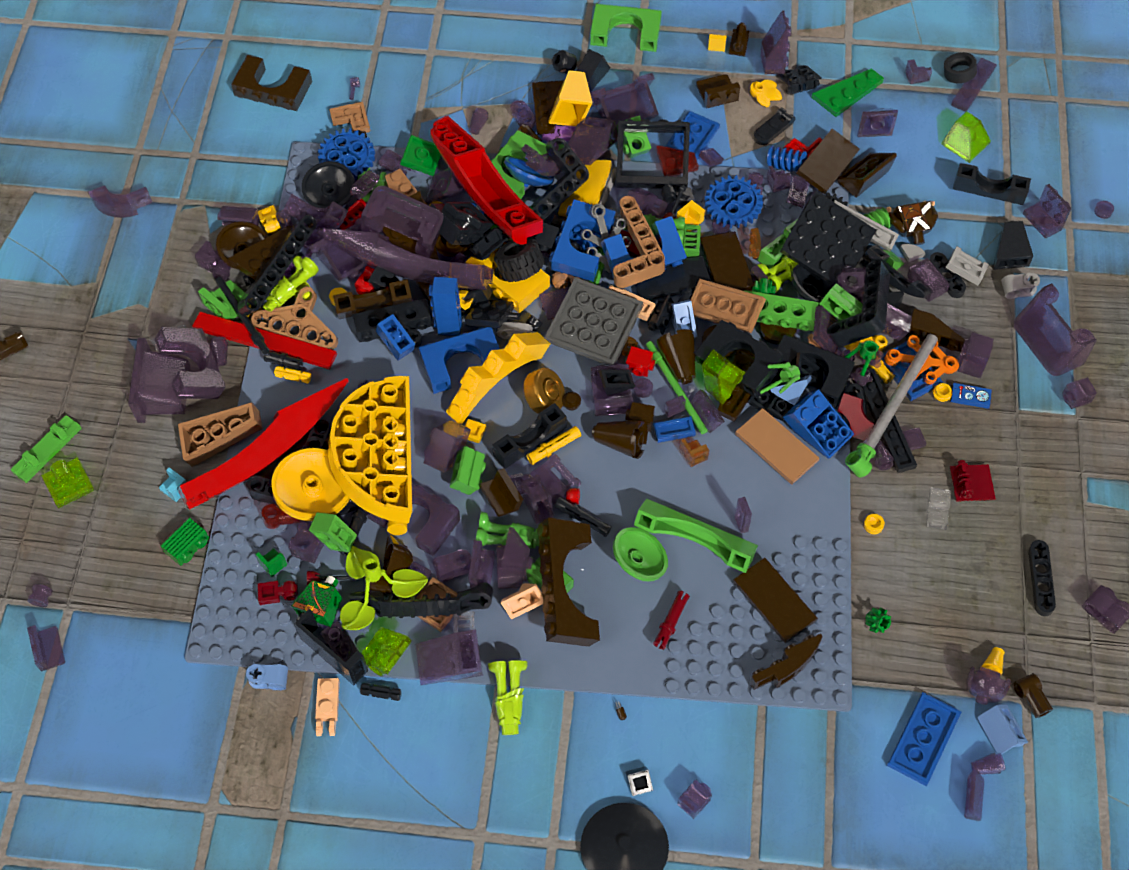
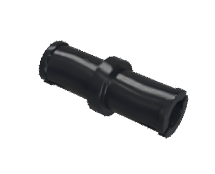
M269 350L266 353L268 356L264 355V362L274 363L284 368L289 367L301 370L302 367L299 365L303 366V359L288 356L287 353L280 354Z

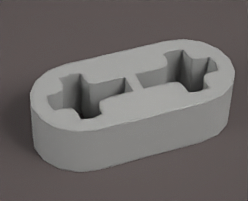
M505 322L500 328H497V336L502 339H511L513 334L533 332V327L526 323Z

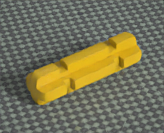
M276 366L274 370L276 377H285L284 379L298 382L302 380V383L308 384L312 378L310 372L303 371L301 373L300 370L284 369L282 366Z

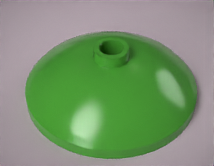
M629 527L621 530L615 536L613 541L614 556L626 573L642 581H655L664 575L668 567V557L662 544L652 534L640 528Z

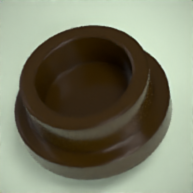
M576 392L566 393L562 397L563 406L571 411L576 410L581 405L580 395Z

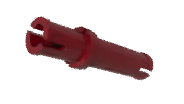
M684 591L677 592L664 622L659 626L660 631L653 642L655 647L660 644L659 649L664 650L670 636L676 631L675 626L690 598L687 593L683 596Z

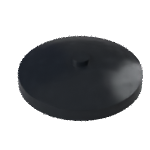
M632 803L608 805L596 812L587 822L581 837V858L586 870H664L669 854L668 836L661 821L648 809Z

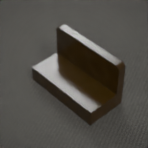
M504 468L497 470L494 479L480 485L482 492L498 517L518 511L524 500Z

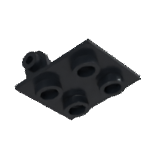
M806 65L799 66L793 70L787 69L782 71V73L776 74L788 85L785 90L790 95L803 92V89L804 91L815 89L820 85L819 79L821 77Z

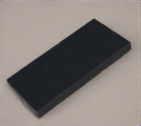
M703 256L686 258L682 261L683 264L672 267V265L666 266L663 274L635 284L638 296L651 300L667 297L668 294L670 296L679 295L685 288L694 291L699 279L711 282Z

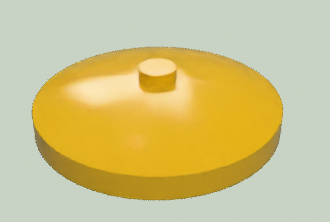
M307 448L296 451L285 457L273 473V497L282 511L296 519L313 521L317 512L337 514L350 500L333 476L328 459V450Z

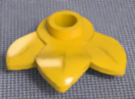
M772 80L756 81L750 85V94L757 99L759 104L765 107H769L770 101H780L782 99L780 91L776 89L777 83Z

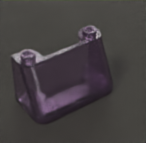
M378 186L373 190L361 214V231L369 235H378L386 226L417 240L415 246L416 254L420 258L429 261L444 218L439 210L386 186Z
M1051 283L1044 286L1019 313L1014 321V328L1047 372L1053 376H1060L1084 365L1097 339L1087 329L1071 330L1052 305L1058 300L1059 292Z

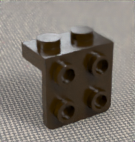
M727 74L696 82L706 109L739 101L740 85L738 82L732 83Z

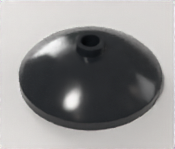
M327 161L316 164L306 172L302 180L301 190L304 199L310 206L322 211H332L343 207L350 201L355 191V180L351 171L346 166L338 162Z
M799 264L791 271L793 286L805 300L820 303L833 288L832 285Z

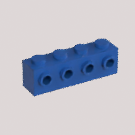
M434 277L433 285L430 284L429 287L431 307H433L432 315L435 317L434 327L437 328L438 335L459 336L462 328V314L457 278Z

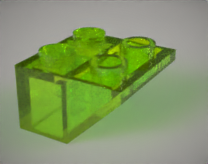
M714 349L702 364L705 390L721 404H724L730 398L736 385L741 382L745 372Z

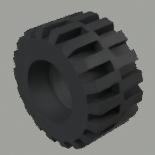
M528 237L527 244L523 245L517 244L513 240L509 241L494 254V260L502 278L508 282H517L533 276L542 269L545 263L538 243L532 237Z

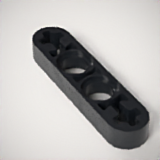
M1035 540L1028 549L1034 606L1039 615L1049 616L1056 608L1050 552L1046 542ZM1036 547H1039V550L1042 551L1040 558H1038V550H1035ZM1038 564L1043 565L1046 568V572H1038L1035 566ZM1038 584H1046L1048 591H1041L1038 588ZM1044 597H1047V598L1045 599V604H1046V606H1049V608H1048L1047 610L1045 609L1044 606H1041L1042 603L1044 602Z

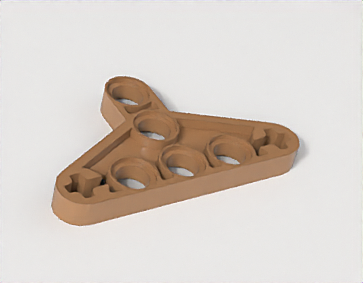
M304 287L299 291L294 305L275 308L272 312L266 310L257 311L251 318L256 328L331 350L335 349L339 342L336 335L312 312L317 300V294L310 287ZM306 292H312L310 300H303V295ZM305 309V316L298 318V310ZM263 317L266 321H269V323L267 324L265 322H260L259 324L257 319H261ZM276 321H282V327L275 330L273 324ZM293 326L299 327V332L296 335H291L290 333ZM311 331H315L317 334L314 340H308L307 338L308 333ZM321 336L325 339H330L331 337L333 342H329L327 345L324 340H321Z

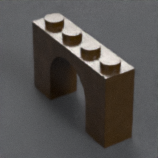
M247 55L231 84L234 96L297 111L312 83L310 70L294 66L286 82L277 87L267 88L259 84L266 71L263 58Z
M408 279L389 283V287L372 293L353 295L351 291L333 295L339 320L353 317V314L412 301Z

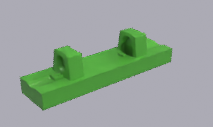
M66 415L57 424L54 423L50 427V431L29 452L26 450L21 455L22 459L10 470L14 475L27 483L82 429L81 426Z

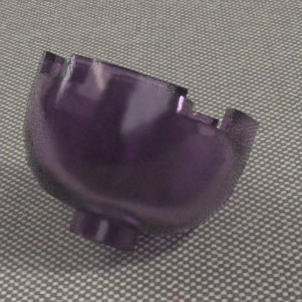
M972 666L967 675L966 685L970 694L976 697L975 701L977 703L988 705V702H999L1007 695L1012 683L1011 680L1007 678L1004 681L1000 678L1001 674L993 670L979 667L977 671Z

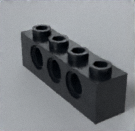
M426 298L353 314L359 343L380 338L376 332L377 326H372L377 325L392 314H394L405 331L410 329L424 330L432 327Z

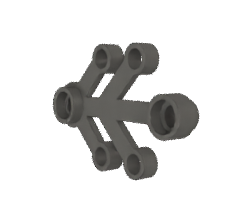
M594 204L590 207L589 213L591 217L597 220L601 238L594 235L590 229H583L580 236L583 240H589L602 248L601 242L606 238L618 235L622 229L626 228L627 222L622 218L616 219L614 222L615 226L609 236L604 220L605 207L601 204ZM597 208L601 209L600 215L596 213ZM620 220L623 222L622 227L618 226ZM586 231L589 232L588 238L584 237V233ZM622 236L623 240L625 238L628 240V243L625 246L629 247L632 243L631 238L628 236ZM588 247L585 253L589 254V250L593 249V256L599 257V261L604 264V269L612 274L606 257L598 253L595 247Z

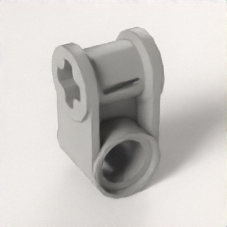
M1035 273L1003 277L1001 282L1005 297L1007 299H1014L1017 297L1033 296L1040 283L1039 276Z

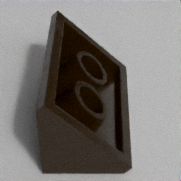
M868 153L837 178V182L857 198L889 172L897 155L896 153Z

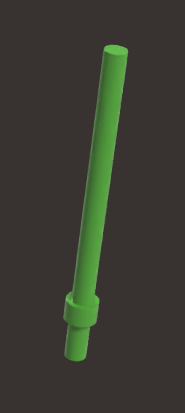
M649 341L646 346L649 351L653 352V360H656L655 364L659 365L686 411L692 417L699 432L705 434L708 431L664 361L665 359L661 351H658L653 341Z

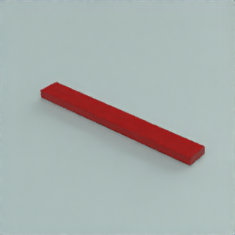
M199 312L192 325L193 330L260 349L253 343L250 333L242 323ZM256 328L262 334L265 344L272 352L287 353L288 356L303 359L305 363L329 370L337 356V351Z

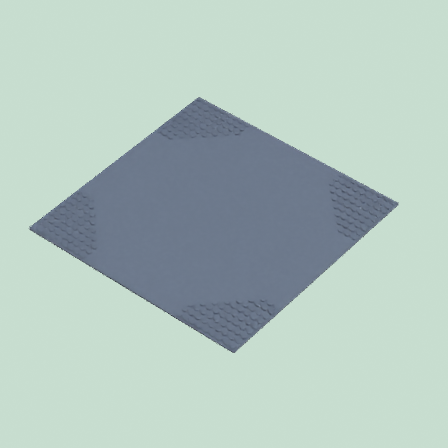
M293 142L278 210L280 219L278 222L281 226V229L278 231L289 225L293 226L296 221L305 215H311L316 219L317 226L296 256L302 257L306 255L319 269L315 276L306 281L317 294V300L312 312L338 338V345L333 349L337 351V356L330 370L303 362V366L299 365L302 367L301 373L303 371L311 373V381L307 384L302 383V380L298 382L284 379L285 377H276L274 370L279 365L264 362V355L268 356V354H263L260 349L250 346L238 406L252 402L260 411L263 429L230 446L226 461L236 456L258 438L274 421L273 417L277 411L345 378L349 382L330 408L319 419L328 421L330 427H332L333 419L340 405L351 393L361 386L372 381L374 383L382 381L386 377L409 376L412 514L409 524L407 523V532L403 535L392 536L400 544L408 546L412 553L413 562L409 569L424 574L428 578V582L434 577L457 593L458 591L476 587L479 583H488L493 587L490 607L487 609H471L462 613L461 616L455 614L442 632L417 616L415 618H411V616L388 618L387 616L379 617L376 614L372 623L360 630H346L342 628L340 619L341 609L350 602V593L365 591L366 577L364 576L355 581L338 580L339 583L336 589L341 595L342 601L331 627L317 623L318 628L312 634L344 662L358 650L364 656L368 672L364 676L497 686L495 674L489 671L488 663L506 661V687H510L508 661L520 660L528 662L527 669L520 673V688L849 712L852 709L850 468L845 464V459L850 454V439L828 459L795 433L784 419H776L819 457V461L791 485L735 435L736 430L760 410L747 403L735 422L717 414L733 359L736 355L735 353L732 357L723 358L713 371L697 363L695 357L696 377L693 379V382L685 385L682 382H678L708 431L705 434H701L693 422L696 432L695 436L657 443L652 424L651 432H648L647 443L643 444L641 450H644V453L639 459L632 458L596 442L594 437H592L593 426H596L598 422L628 421L625 420L626 411L631 409L632 402L655 406L653 423L690 416L658 364H655L653 371H649L648 377L636 376L631 373L635 384L633 389L608 397L604 390L599 371L601 369L626 370V360L631 346L649 351L646 344L649 341H653L658 351H660L657 346V339L663 335L657 329L655 331L649 330L648 322L651 316L647 321L637 318L614 367L550 344L542 359L528 362L501 379L477 403L463 424H458L446 413V410L462 386L460 381L468 367L482 366V361L478 356L470 352H460L450 357L446 363V368L450 376L452 389L433 394L420 358L419 347L456 336L438 335V330L434 327L435 317L432 315L433 310L427 299L432 327L418 330L422 338L421 345L414 348L411 353L399 361L387 349L386 344L381 338L359 343L353 317L338 319L336 307L331 304L329 299L330 291L340 287L344 288L347 292L352 291L353 295H359L356 292L355 282L365 271L366 266L374 270L376 266H379L395 274L399 281L408 279L412 301L425 299L426 297L373 220V217L346 234L334 222L360 199L362 184L354 178L355 191L352 198L339 209L322 211L313 208L306 202L301 190L302 180L310 168L319 164L318 149H321L320 143ZM374 146L375 161H373V167H369L373 180L380 179V174L383 171L388 175L401 169L417 192L420 191L423 200L428 206L435 201L444 204L446 202L475 203L456 179L442 156L433 177L400 165L406 148ZM486 153L490 160L498 155V153ZM565 158L567 165L570 164L569 158ZM554 160L545 169L555 178L552 184L540 187L524 186L525 195L521 200L528 207L565 175ZM611 160L612 167H617V160ZM623 161L622 176L682 177L683 164ZM688 165V187L691 188L695 203L705 210L704 221L700 224V237L735 231L754 285L755 281H759L755 273V266L762 264L758 261L761 250L782 235L784 229L799 218L815 190L823 194L796 174L795 171ZM505 167L503 171L510 177L516 179ZM728 175L732 179L737 175L739 180L745 177V182L751 180V185L757 184L756 189H760V195H763V207L761 214H758V219L753 218L752 224L747 221L746 227L740 224L739 229L734 225L730 229L729 224L723 227V222L716 224V219L711 220V215L707 214V209L705 208L706 190H709L710 184L714 185L715 180L721 182V177L727 180ZM615 179L604 207L616 211L615 220L622 218L620 215V200L624 196H632L639 205L643 215L652 214L656 218L664 219L671 212L675 201L671 203L664 201L661 194L662 189L617 188ZM836 179L827 192L830 193V196L837 194V198L843 197L842 202H848V191ZM565 182L564 189L567 190L568 184ZM387 186L383 203H376V197L373 195L366 202L375 215L393 206ZM554 194L551 195V200L553 202H555L556 200ZM541 205L538 207V211L540 214L543 213V207ZM677 205L673 219L677 218V212L685 205ZM560 206L557 207L546 219H544L543 222L551 225V221L554 218V216H559L558 211ZM621 220L618 222L619 227H621ZM346 221L342 222L345 226L348 225ZM436 231L432 232L434 244ZM506 233L502 234V236L508 237V240L505 241L506 243L512 241ZM686 235V237H695V238H696V236ZM685 241L690 243H696V241ZM700 243L699 256H703L704 261H705V264H706V267H707V271H708V274H709V277H710V280H711V282H713V279H712V276H711V273H710V270H709V267H708V264H707V261H706V258H705V255H704V252H703V249H702V246H701V243ZM473 244L470 245L465 253L455 254V257L444 256L437 251L443 276L457 278L458 289L479 282L475 278H471L466 272V261L473 255L471 252ZM685 246V248H696L692 246ZM550 250L548 253L541 251L545 261L541 270L550 276V287L520 312L519 321H506L526 323L528 317L533 315L542 322V325L532 333L538 332L544 338L571 286L570 281H568V286L563 290H559L551 282L552 275L558 271L551 270L549 258L552 251ZM497 267L494 275L500 279V272ZM603 268L598 286L606 289L609 286L617 287L614 284L612 274ZM789 279L782 283L780 289L773 294L805 300L794 288L792 280L790 281ZM635 284L626 288H619L638 295ZM492 292L489 300L499 301L502 299L496 298ZM681 294L671 296L674 303L678 302ZM294 296L290 297L280 307L294 305L296 298ZM661 298L651 299L649 301L657 305L658 300ZM265 300L264 303L261 305L262 310H265L263 308V305L267 302V300ZM472 302L468 309L473 308L477 302ZM818 306L814 331L797 329L795 338L799 341L808 343L809 340L807 338L811 333L820 332L826 338V343L821 349L831 351L833 354L841 357L849 353V350L844 346L838 347L827 333L828 327L839 320L823 307ZM298 310L297 317H304L306 310ZM673 314L664 334L669 332L671 335L676 334L671 320L674 318ZM462 316L461 334L483 328L466 325V316ZM263 317L261 319H257L259 324L260 322H265L267 324L269 323V321H266ZM694 317L698 336L694 338L695 352L702 344L704 332L709 327L718 323ZM276 321L273 324L275 330L282 327V321ZM756 322L752 333H750L752 337L756 340L764 341L773 350L777 349L779 345L772 344L763 338L760 332L761 322ZM293 326L290 330L291 335L298 334L299 327ZM492 328L499 348L504 349L510 339L498 337L497 328ZM309 332L307 335L308 340H314L317 335L316 332ZM321 336V340H324L327 345L329 342H333L331 337L330 339H325ZM541 368H549L560 377L564 385L565 394L576 392L580 395L581 405L572 411L564 406L561 408L567 416V428L545 443L573 428V426L580 430L581 437L553 452L549 458L545 457L534 465L529 463L525 455L506 468L507 474L524 500L518 511L498 517L481 488L471 495L450 488L457 452L467 446L474 449V451L485 454L484 462L486 467L481 473L480 479L482 483L494 479L497 470L503 469V467L493 456L492 444L507 434L515 436L524 432L535 422L539 414L530 408L525 399L523 390L524 380L530 372ZM824 371L822 386L816 387L807 385L799 401L807 393H810L818 389L821 391L826 380V375ZM849 379V381H848V383H847V385H846L845 390H844L843 393H846V389H847V387L850 385V379ZM771 390L767 391L774 397L776 396ZM841 396L837 407L833 408L837 411V413L841 416V418L850 428V423L846 416L838 412V408L842 399ZM468 419L486 424V430L480 443L461 438V433ZM311 429L283 455L254 476H261L272 480L273 473L278 464L288 455L303 449ZM531 476L534 480V484L530 480ZM247 480L218 496L187 644L186 662L249 667L253 664H281L287 666L290 671L340 674L300 639L294 624L298 618L297 613L292 608L295 600L286 601L283 596H280V603L260 605L258 602L257 583L278 581L281 587L286 581H294L298 586L297 599L307 587V571H317L321 576L348 575L346 571L347 556L343 555L344 552L340 553L330 550L309 531L313 521L296 519L286 514L278 506L252 499L246 486ZM544 488H545V492H546V490L549 491V492L546 493V494H548V495H547L548 498H549V493H550L551 502H552V506H553V508H552V509H553V513H552V511H551L550 502H549L548 500H547V501L545 500V497H544V494H543V492H544L543 489H544ZM580 488V502L578 504L580 508L612 526L607 537L590 528L592 543L582 550L570 551L565 559L563 571L574 579V586L568 592L573 604L587 617L599 621L600 641L589 647L547 642L546 633L544 632L545 617L543 604L513 619L509 617L501 601L518 592L522 584H530L527 580V569L540 557L538 552L539 546H536V549H508V547L502 548V544L475 547L481 512H486L489 520L493 523L512 525L513 522L515 524L520 523L533 527L535 531L538 528V524L548 517L579 522L576 519H570L568 514L554 506L559 497H563L566 500V492L569 489ZM646 499L652 500L758 545L749 568L763 558H766L817 616L818 620L785 644L733 583V579L743 572L726 565L720 557L708 548L683 537L650 533L664 547L668 557V567L664 575L658 580L642 581L630 576L618 564L613 552L614 538L625 528H638L634 526L638 510ZM356 510L341 515L339 518L349 527L352 521L351 516ZM368 512L366 516L368 519L363 523L354 546L374 553L379 558L382 570L386 540L390 534L387 531V523L390 520L377 517ZM488 533V534L499 535V536H504V535H505V534ZM274 548L278 553L284 555L287 566L271 577L259 564L255 554L259 552L264 556ZM684 591L683 596L687 593L690 598L675 626L676 631L670 636L664 650L659 649L660 644L657 647L653 645L660 631L659 626L664 622L677 592ZM821 633L823 637L817 652L798 675L778 688L774 686L773 682H770L753 690L750 685V679L754 671L760 668L766 669L774 661L782 660L784 649L790 644L795 643L797 645L803 642V639L812 634L816 636Z

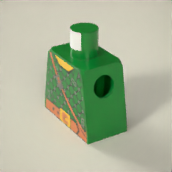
M328 576L324 584L316 581L310 582L292 604V608L298 616L310 609L317 623L331 627L342 601V597L336 589L339 581L332 576Z

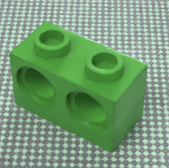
M639 115L630 119L640 121L641 117ZM624 132L623 151L628 155V158L647 153L651 150L646 132ZM632 142L637 143L639 145V149H634L632 146Z
M317 512L309 528V531L330 550L350 552L357 536L335 514Z

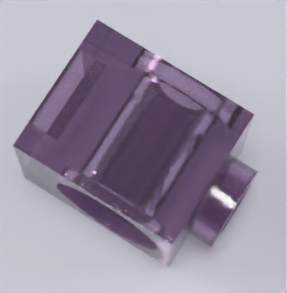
M1088 377L1067 384L1062 393L1064 401L1068 403L1071 409L1092 403L1097 394Z
M695 780L678 798L677 805L695 819L711 801V790L705 783H699Z

